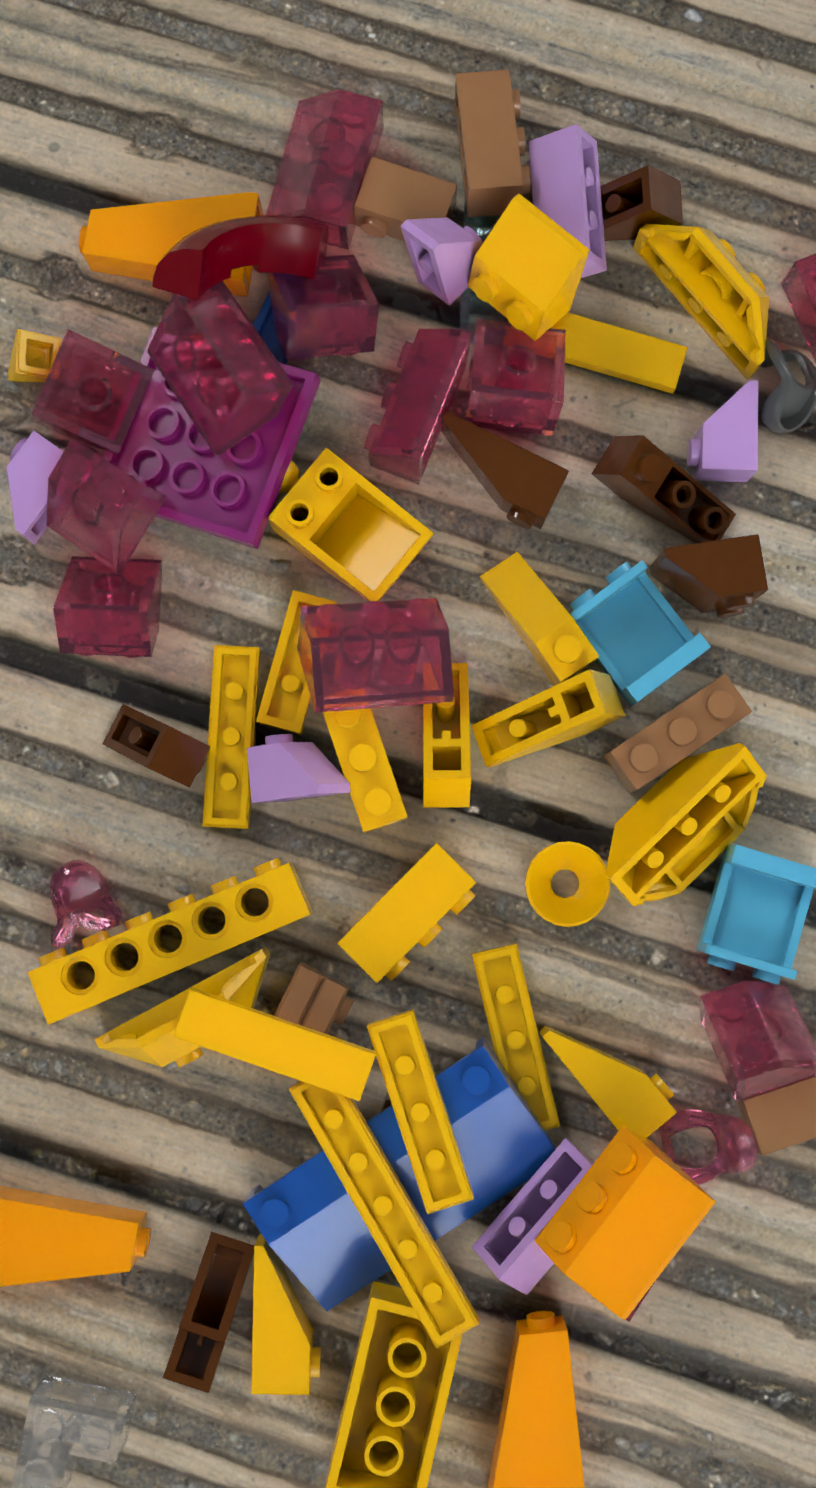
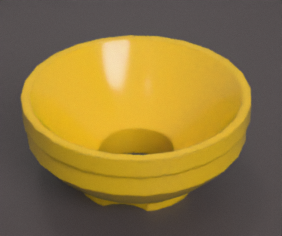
M567 841L549 845L537 853L526 871L525 891L528 901L540 917L554 925L571 927L587 923L600 913L609 897L610 880L605 875L606 865L595 851L581 843ZM569 870L575 874L578 880V887L572 896L563 898L553 892L551 880L556 872Z

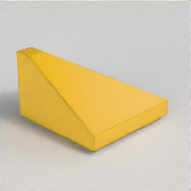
M17 329L7 380L14 382L58 383L60 381L62 338Z

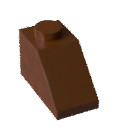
M650 165L600 186L605 241L636 240L639 229L645 224L683 225L680 180Z
M122 704L103 742V745L189 788L196 775L201 771L204 759L211 747Z

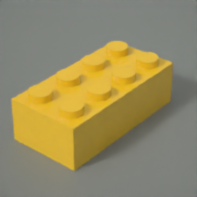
M376 1281L372 1282L329 1462L325 1488H427L463 1334L436 1349L406 1294L400 1287Z

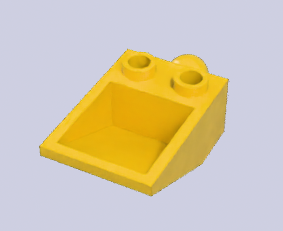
M327 447L301 478L297 465L291 460L279 491L280 494H288L268 516L274 532L309 560L375 606L434 535L432 531ZM330 475L337 479L334 485L327 486L323 484ZM302 508L308 510L309 514L305 520H294Z

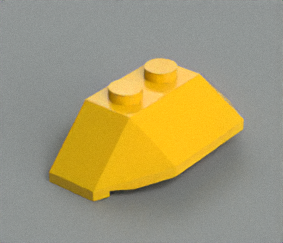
M645 224L639 229L633 249L746 380H749L765 360L769 296L765 293L764 284L758 276L751 272L748 273L736 260V254L731 245L724 239H718L710 229L692 226Z
M737 743L684 758L672 767L615 823L605 875L632 906L642 905L644 901L660 900L680 894L746 829L756 804L758 789L763 787L767 777L746 746Z
M264 947L195 984L192 988L254 1009L270 958V952L267 947ZM190 988L94 1039L98 1048L160 1067L175 1061L178 1068H181L204 1055L200 1048L201 1046L173 1037Z

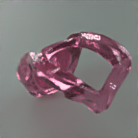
M72 860L55 871L50 881V895L57 917V924L51 935V945L54 950L68 945L72 941L78 926L97 932L108 931L121 923L122 911L112 900L106 881L97 868L82 860ZM101 911L104 912V918L95 917L88 913Z
M689 1109L677 1112L660 1127L664 1152L676 1164V1157L670 1139L671 1136L692 1127H705L714 1134L717 1142L715 1159L704 1167L681 1168L698 1185L707 1183L724 1172L739 1174L749 1171L756 1163L758 1156L756 1138L748 1125L737 1117Z

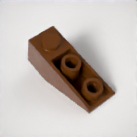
M644 435L614 436L592 472L594 477L622 500L694 543L721 540L736 515Z

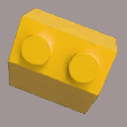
M517 194L475 254L468 287L474 291L480 300L489 303L505 316L513 327L522 330L536 341L570 311L590 249L522 195Z

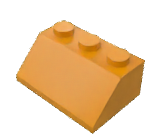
M623 1125L534 1241L563 1274L619 1318L626 1320L716 1201L651 1140Z

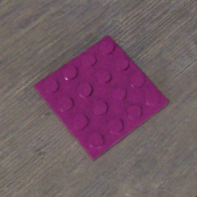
M153 327L90 493L98 499L258 549L268 523V516L273 510L321 379L317 373Z

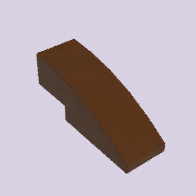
M211 1231L163 1375L164 1379L206 1393L210 1392L254 1255V1245Z

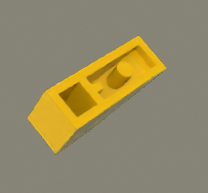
M518 552L480 576L481 581L553 686L574 677L597 660L599 657L598 653L574 618Z
M423 663V808L470 807L471 753L468 663Z
M589 669L471 725L484 763L486 767L490 768L586 735L626 715L610 674Z
M547 1026L538 1031L618 1131L624 1125L648 1138L677 1113L668 1102L674 1094L657 1073L649 1078L640 1068Z
M259 1234L254 1245L251 1394L309 1395L312 1377H321L322 1348L313 1347V1328L279 1256L268 1245L263 1235Z

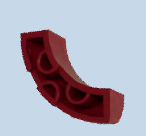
M277 216L236 218L204 226L182 238L162 257L157 264L152 287L198 301L209 288L231 278L232 269L245 266H253L259 273H284L314 279L326 257L329 236L328 226L298 218Z

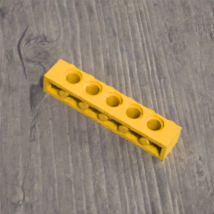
M279 858L273 859L253 868L256 877L239 883L237 877L233 876L211 885L213 895L196 901L194 894H190L168 903L170 913L153 919L150 911L124 922L127 931L110 937L107 929L82 939L84 949L67 955L64 947L39 957L38 960L41 967L27 973L47 1024H52L313 914L293 863L282 865ZM254 888L261 889L268 896L269 905L262 915L250 913L245 905L246 895ZM211 906L219 908L225 916L224 928L219 933L208 931L203 924L204 912ZM166 925H173L181 932L182 942L176 951L166 949L161 943V931ZM124 943L133 945L138 952V962L133 969L126 968L119 962L118 951ZM81 961L89 963L95 972L94 981L89 987L80 984L75 976L76 967Z

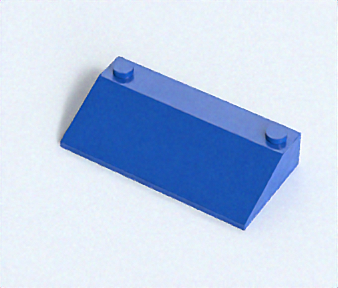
M484 1037L476 1041L475 1049L471 1053L436 1075L474 1193V1200L427 1214L393 1106L390 1105L366 1121L435 1241L529 1180L556 1149ZM323 1150L263 1189L259 1184L251 1190L243 1202L244 1207L268 1245L326 1311H329L391 1270Z

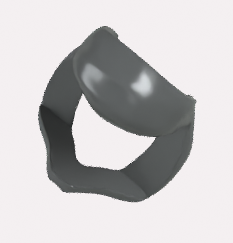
M766 339L765 360L760 367L767 368L774 365L782 381L766 399L761 413V420L772 432L790 433L807 421L816 405V368L801 352L796 350L781 351L776 343ZM798 361L805 376V385L795 380L786 362Z

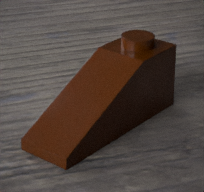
M446 410L442 417L441 432L498 507L508 513L507 519L525 529H531L532 525L541 529L565 483L569 470Z

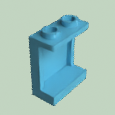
M643 560L634 567L625 562L605 578L609 583L607 587L597 594L592 589H589L569 605L573 610L570 615L599 655L596 663L604 673L610 674L614 686L630 707L711 648L701 633L694 636L646 574L645 571L648 566Z
M737 844L728 845L724 850L696 950L709 954L707 963L734 971L736 963L754 968L751 977L777 985L780 984L782 976L795 980L798 971L793 970L792 966L813 890L816 889V868Z

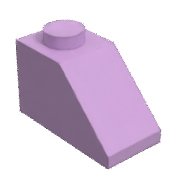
M448 217L407 219L400 227L417 280L450 306L468 288L474 256L483 242L473 229L468 226L462 228Z
M749 380L702 424L694 439H689L687 465L694 466V479L697 481L748 482L758 470V380Z
M33 431L28 439L20 440L13 448L10 455L11 461L6 468L15 530L35 545L88 473L78 461L36 431Z
M293 734L266 736V745L247 748L252 803L286 802L351 792L350 783L313 742H293Z

